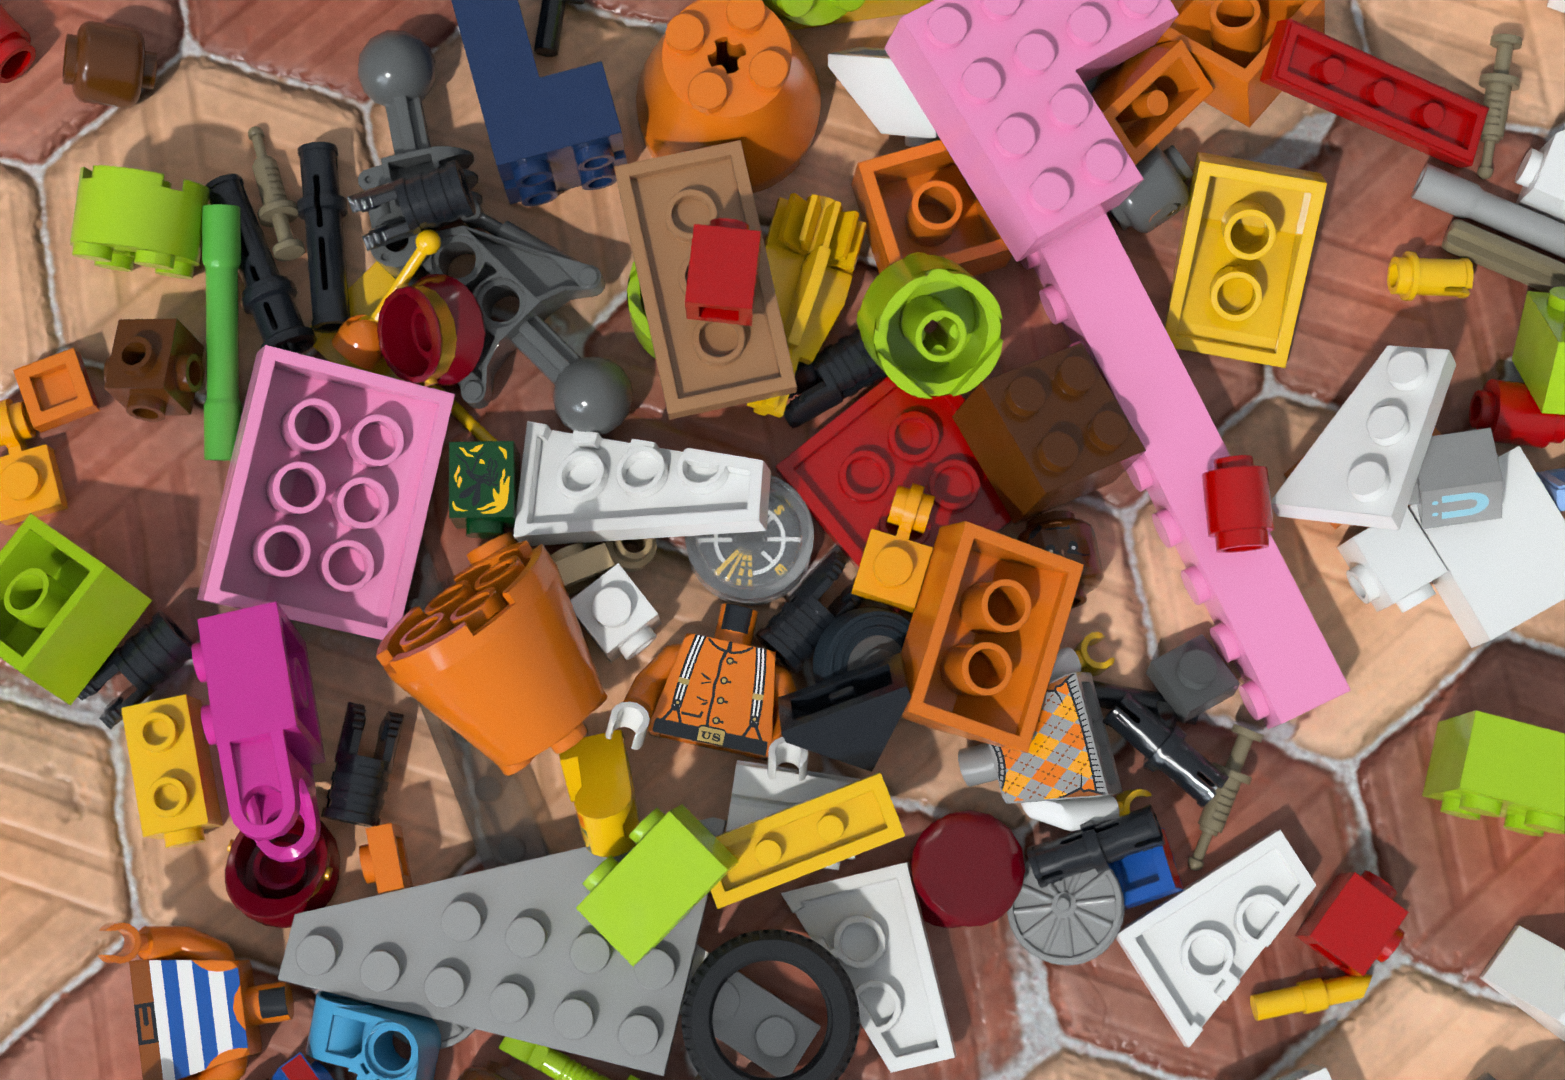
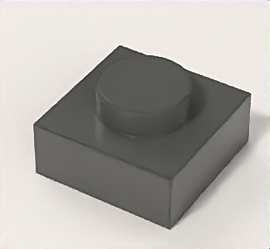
M1203 634L1151 661L1146 671L1147 676L1182 723L1232 697L1240 685L1239 681Z

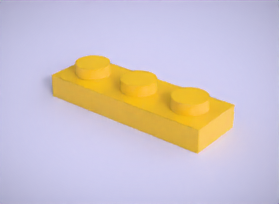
M881 772L715 836L739 861L711 890L717 909L904 837L905 833Z

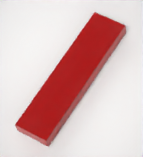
M1291 18L1277 21L1260 77V82L1457 168L1471 167L1473 165L1489 110L1486 106Z

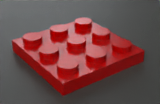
M886 377L775 466L776 473L857 570L859 569L871 529L894 536L897 534L899 526L888 523L887 520L898 485L911 489L912 483L925 486L923 493L935 496L924 533L911 530L909 540L934 548L940 527L964 521L997 533L1012 522L1008 512L952 418L966 401L961 395L953 397L949 394L931 397L932 399L918 398L903 391L889 377ZM887 605L895 613L899 614L903 611L902 609Z

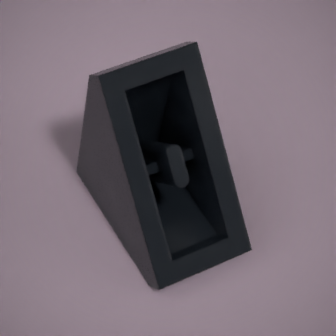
M901 654L892 655L778 697L781 733L785 742L872 772L911 699L905 663Z

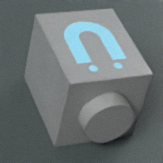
M1491 428L1432 436L1408 504H1417L1422 529L1502 518L1503 477Z

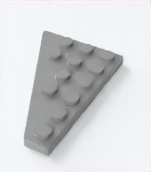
M714 817L699 820L714 836L720 835L725 831L726 820ZM586 847L295 914L278 980L664 1076L709 893L645 958L633 967L576 909L590 893L582 883L608 858L596 856L589 852ZM631 850L614 858L620 862Z

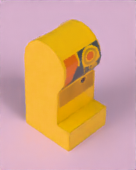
M621 729L613 732L611 740L606 738V733L587 736L570 749L559 753L570 801L574 802L584 844L589 852L600 857H609L610 855L616 857L627 853L635 847L636 843L629 835L640 823L631 767Z

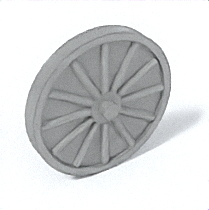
M1028 859L1025 862L1026 871L1022 890L1012 907L1007 911L1010 927L1018 942L1035 957L1051 964L1064 966L1088 962L1106 951L1114 942L1121 929L1125 912L1123 892L1113 870L1110 869L1098 874L1096 869L1041 888L1038 885L1037 879H1035Z

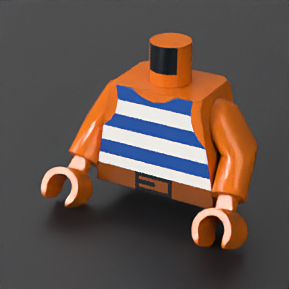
M112 922L104 924L99 929V931H119L124 937V947L117 955H98V957L107 963L121 964L129 962L143 1080H239L245 1075L248 1056L262 1051L259 1025L288 1021L294 1017V1002L289 982L279 981L254 985L250 960H236L230 945L222 940L189 926H144L138 932L131 924ZM137 954H138V956L140 957V959H143V960L131 961L132 959H134V958L137 956Z

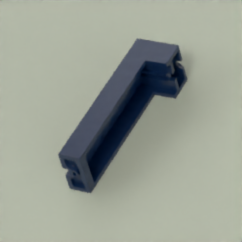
M451 0L496 165L510 205L522 202L524 206H538L556 199L560 191L582 186L584 190H598L617 182L614 166L627 164L621 127L602 61L539 78L518 0Z

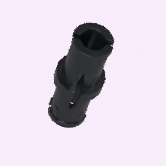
M1130 690L1104 718V724L1112 727L1147 758L1144 764L1151 771L1155 772L1159 768L1196 800L1201 808L1217 794L1215 790L1222 788L1229 778L1225 772L1222 773L1184 740L1187 736L1186 732L1179 726L1171 729L1135 698Z
M1150 804L1112 820L1110 819L1098 824L1091 820L1081 824V830L1050 842L1047 841L1028 847L1027 855L1038 885L1044 888L1064 878L1096 869L1098 874L1108 871L1112 868L1111 863L1142 851L1164 846L1166 843L1158 818Z

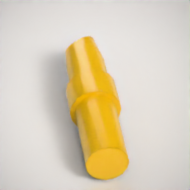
M1365 974L1364 977L1346 975L1322 980L1319 977L1297 982L1296 986L1254 994L1250 996L1252 1013L1255 1020L1260 1021L1298 1012L1310 1014L1324 1011L1331 1005L1362 999L1373 975Z

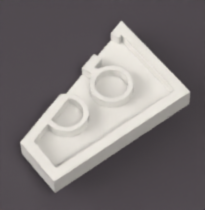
M1387 346L1272 498V509L1276 515L1287 518L1400 530L1456 367V362L1450 350Z
M1280 829L1272 831L1185 887L1183 891L1177 892L1120 929L1116 937L1185 1047L1189 1048L1203 1031V1025L1222 1001L1228 999L1241 982L1240 978L1261 951L1272 943L1316 886Z
M909 862L781 893L791 911L797 915L811 940L827 949L840 962L848 974L858 1000L860 1023L891 1073L957 1056Z

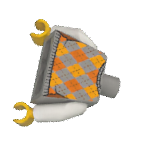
M1090 633L1077 644L1074 650L1066 647L1058 651L1028 753H1021L987 743L959 750L958 762L965 783L969 787L998 780L1001 794L1006 804L1021 803L1023 810L1030 818L1070 832L1081 830L1080 825L1091 820L1098 824L1129 814L1130 804L1134 798L1152 796L1148 790L1129 789L1123 791L1092 678L1102 674L1113 665L1115 657L1100 663L1092 660L1087 652L1088 646H1093L1105 638L1102 633ZM1120 793L1119 795L1116 796V798H1114L1113 796H1111V795Z

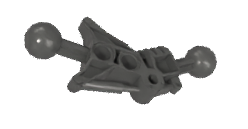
M386 30L370 38L359 54L358 79L364 93L375 103L386 108L395 155L381 158L382 165L362 171L359 174L358 183L365 191L403 177L409 179L413 175L422 172L427 173L430 169L439 166L444 167L447 162L456 159L465 174L471 190L478 183V175L466 169L474 162V154L457 147H431L422 101L434 86L436 61L430 47L419 37L406 31ZM471 191L476 215L458 218V220L462 219L466 226L435 231L452 223L446 221L441 223L440 226L426 228L438 233L441 238V247L435 254L426 256L408 283L411 286L415 281L428 274H445L449 276V266L456 257L463 254H471L476 257L475 267L471 273L457 280L463 283L476 297L483 312L486 335L482 353L475 368L465 379L457 383L461 389L463 399L476 409L488 406L492 397L495 374L510 354L518 348L555 385L553 392L555 412L565 426L573 431H590L599 433V435L609 433L620 426L630 412L633 400L630 379L622 367L609 359L595 356L581 358L545 322L551 314L570 300L600 295L605 289V280L597 267L581 263L509 221L502 224L484 214L481 207L482 195ZM398 199L383 203L380 207L368 211L371 229L384 224L391 225L405 220ZM480 227L483 230L489 232L490 234L476 230L475 228ZM417 235L370 251L381 266L389 274L397 278L417 248L415 244ZM407 244L403 250L398 251L401 246ZM509 296L519 299V310L513 318L504 322L492 320V308L497 301Z

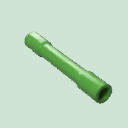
M213 204L202 206V262L206 273L207 397L204 403V460L231 461L243 412L242 403L239 398L238 328L241 207Z

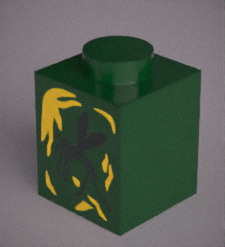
M514 441L449 442V519L457 529H466L467 537L479 539L496 538L504 534V528H514L520 485V453Z

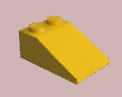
M1197 152L1189 187L1190 199L1184 211L1164 324L1175 349L1286 368L1327 182L1321 173Z

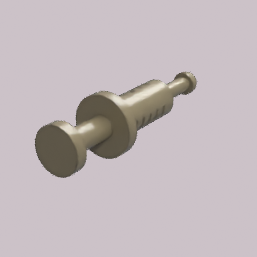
M1494 34L1491 36L1490 46L1497 48L1493 73L1482 74L1479 78V86L1486 89L1483 106L1489 108L1481 134V142L1484 143L1481 167H1478L1477 174L1481 179H1489L1493 175L1494 169L1491 167L1495 144L1500 143V140L1504 138L1511 91H1516L1520 88V78L1509 75L1512 52L1521 48L1523 39L1512 34Z
M257 126L251 127L248 131V137L253 142L257 156L252 168L263 204L257 212L258 219L261 225L274 227L278 243L272 248L274 258L278 261H291L305 253L303 242L293 238L289 224L298 217L297 204L294 201L287 200L277 161L271 156H267L263 142V130Z
M1234 723L1231 731L1238 735L1226 766L1215 762L1212 763L1222 773L1225 772L1229 778L1222 788L1215 790L1217 794L1204 806L1198 824H1200L1199 829L1202 830L1193 856L1188 859V866L1194 871L1203 868L1204 862L1202 861L1212 836H1217L1219 832L1222 833L1241 783L1250 785L1252 777L1242 774L1241 770L1253 740L1261 743L1264 737L1262 734Z

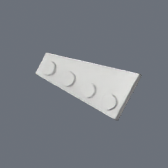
M527 421L513 537L518 542L527 540L530 546H539L541 544L556 545L767 531L771 471L766 463L759 459L686 448L684 452L659 448L655 442L632 439L631 443L603 439L596 432L574 430L573 433L551 430L547 424Z

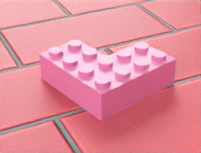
M933 0L900 18L884 49L1016 262L1116 208L1144 180L1084 83L1155 45L1178 17L1179 13L1170 0Z

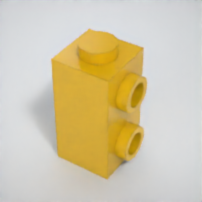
M187 694L121 708L142 835L146 838L164 839L166 848H177L206 841L204 830L223 826L209 743L202 726L201 700Z

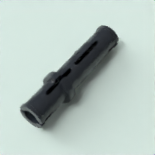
M311 142L303 144L297 149L300 158L303 197L297 201L298 217L305 220L313 317L311 324L315 332L336 333L340 326L350 318L347 264L342 218L348 214L347 199L340 195L337 165L338 148H336L335 144L329 142Z

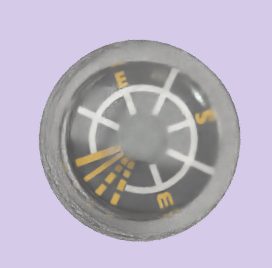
M771 475L767 531L685 536V544L691 568L698 580L708 591L718 598L733 604L746 606L762 605L783 597L803 578L812 556L814 526L809 509L802 497L789 484Z

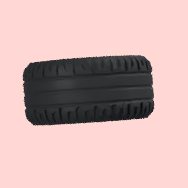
M767 929L752 931L736 936L717 947L704 959L694 973L688 985L682 1008L684 1044L693 1066L703 1080H838L846 1070L854 1054L860 1028L857 996L853 984L840 962L827 949L814 940L785 930ZM760 961H780L791 964L805 972L820 989L827 1008V1030L817 1054L800 1070L776 1078L757 1077L737 1068L721 1051L713 1031V1008L722 986L741 968Z

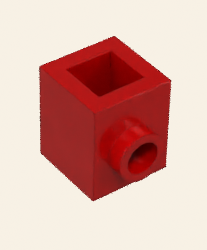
M730 218L712 219L709 225L694 224L685 295L686 319L752 326L761 253V231L749 230L747 223Z
M1364 870L1361 876L1356 872L1339 873L1295 936L1346 975L1364 977L1375 960H1378L1380 963L1384 962L1399 946L1405 934L1399 926L1409 912L1393 901L1398 892L1374 873Z

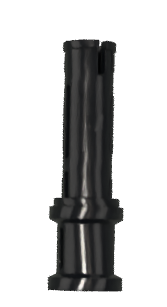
M227 174L211 180L205 185L210 189L209 202L211 205L223 204L241 207V264L238 272L245 287L241 294V305L246 314L253 315L264 342L260 349L268 345L302 354L316 343L317 337L314 330L303 323L294 301L298 293L295 284L287 276L280 275L264 232L260 227L243 186L242 177H239L238 174Z

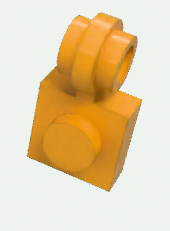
M9 398L0 401V447L6 445L9 455L0 457V522L6 526L25 521L30 513L35 517H40L68 509L54 449L47 444L27 449L25 440L34 438L36 431L32 426L24 401L13 403Z
M912 483L911 489L898 485L887 520L888 523L899 526L897 534L894 536L871 529L851 594L913 613L933 547L909 540L911 530L924 533L935 496L923 493L925 486Z

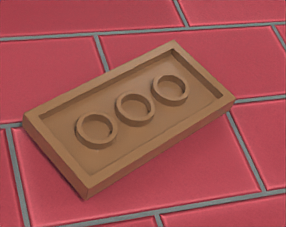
M741 140L614 166L669 420L796 393V380ZM730 218L747 223L749 230L761 231V253L752 326L686 319L685 295L694 224L709 225L712 219Z

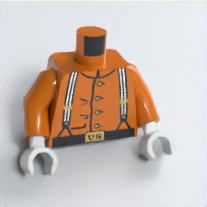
M721 604L714 638L687 633L682 644L666 645L635 677L624 701L617 704L610 714L605 734L606 738L611 740L615 729L628 727L636 733L631 747L634 750H638L643 746L648 729L649 734L653 737L768 761V777L773 780L776 777V767L785 762L793 763L799 768V781H803L807 775L808 750L786 743L780 726L778 697L797 691L791 672L785 667L775 664L776 652L751 646L759 612L747 607Z

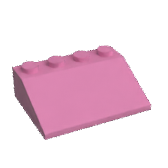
M268 345L262 347L256 354L197 600L237 609L276 601L291 621L383 640L404 614L455 394Z

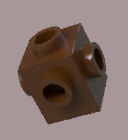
M177 318L119 319L112 353L106 359L104 365V389L126 409L130 416L139 420L158 422L164 420L167 415H191L195 393L199 391L203 383L202 357L204 346Z

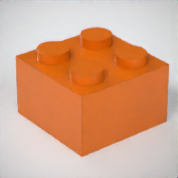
M941 139L857 163L851 186L862 221L867 223L866 233L879 274L891 264L915 252L937 255L952 260L972 276L1006 267L1012 257L1011 252Z

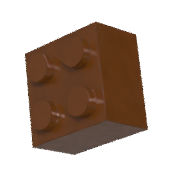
M1082 342L981 382L952 416L1014 525L1113 483L1146 451Z

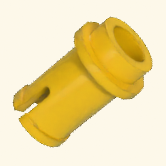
M1406 251L1402 257H1393L1389 263L1387 272L1388 290L1391 294H1398L1401 300L1412 301L1416 295L1467 298L1470 294L1468 289H1472L1473 265L1468 258H1419L1416 252Z

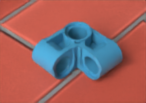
M325 991L317 993L306 1047L307 1056L326 1063L349 1068L348 1072L357 1074L356 1080H434L438 1054L441 1048V1033L432 1018ZM395 1031L402 1033L409 1040L411 1046L410 1060L400 1057L393 1046V1034Z

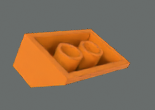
M967 521L940 527L901 651L911 693V699L901 718L944 733L1021 753H1028L1084 564Z

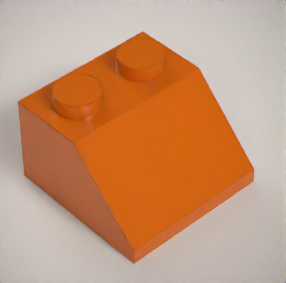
M1171 0L1179 15L1155 45L1182 39L1214 89L1203 102L1250 128L1282 92L1260 82L1277 21L1291 18L1325 34V0Z

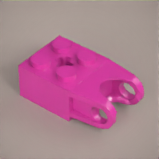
M275 601L197 619L200 642L192 644L191 651L195 672L201 683L207 682L210 704L201 707L202 726L208 743L210 745L216 744L218 748L227 803L233 823L247 837L254 839L257 846L270 859L279 862H294L312 851L320 837L321 823L313 765L325 763L326 759L306 642ZM298 815L302 816L305 828L298 842L288 847H279L272 844L271 839L284 836L294 826Z

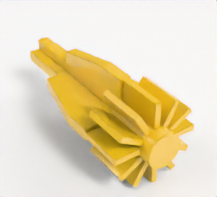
M791 193L789 200L779 197L764 244L794 376L799 361L805 364L813 362L845 305L853 277L852 274L867 227L866 222L858 221L859 213L857 211L842 212L841 202L816 194L807 197L806 201L796 193ZM789 394L747 403V406L754 408L753 412L759 415L766 416L770 414L780 418L784 414Z

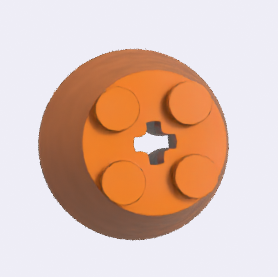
M697 0L670 20L667 24L666 32L648 56L637 85L636 109L643 141L653 158L741 140L752 192L756 193L782 181L800 165V160L810 147L820 121L821 91L816 70L809 56L777 15L765 6L762 0Z
M527 540L502 548L453 576L456 583L433 598L425 607V613L420 606L413 607L381 641L376 651V658L392 681L497 764L506 776L522 770L536 755L550 747L554 753L558 754L576 745L587 733V728L582 722L590 713L598 709L608 697L603 690L556 562L543 544L532 549Z

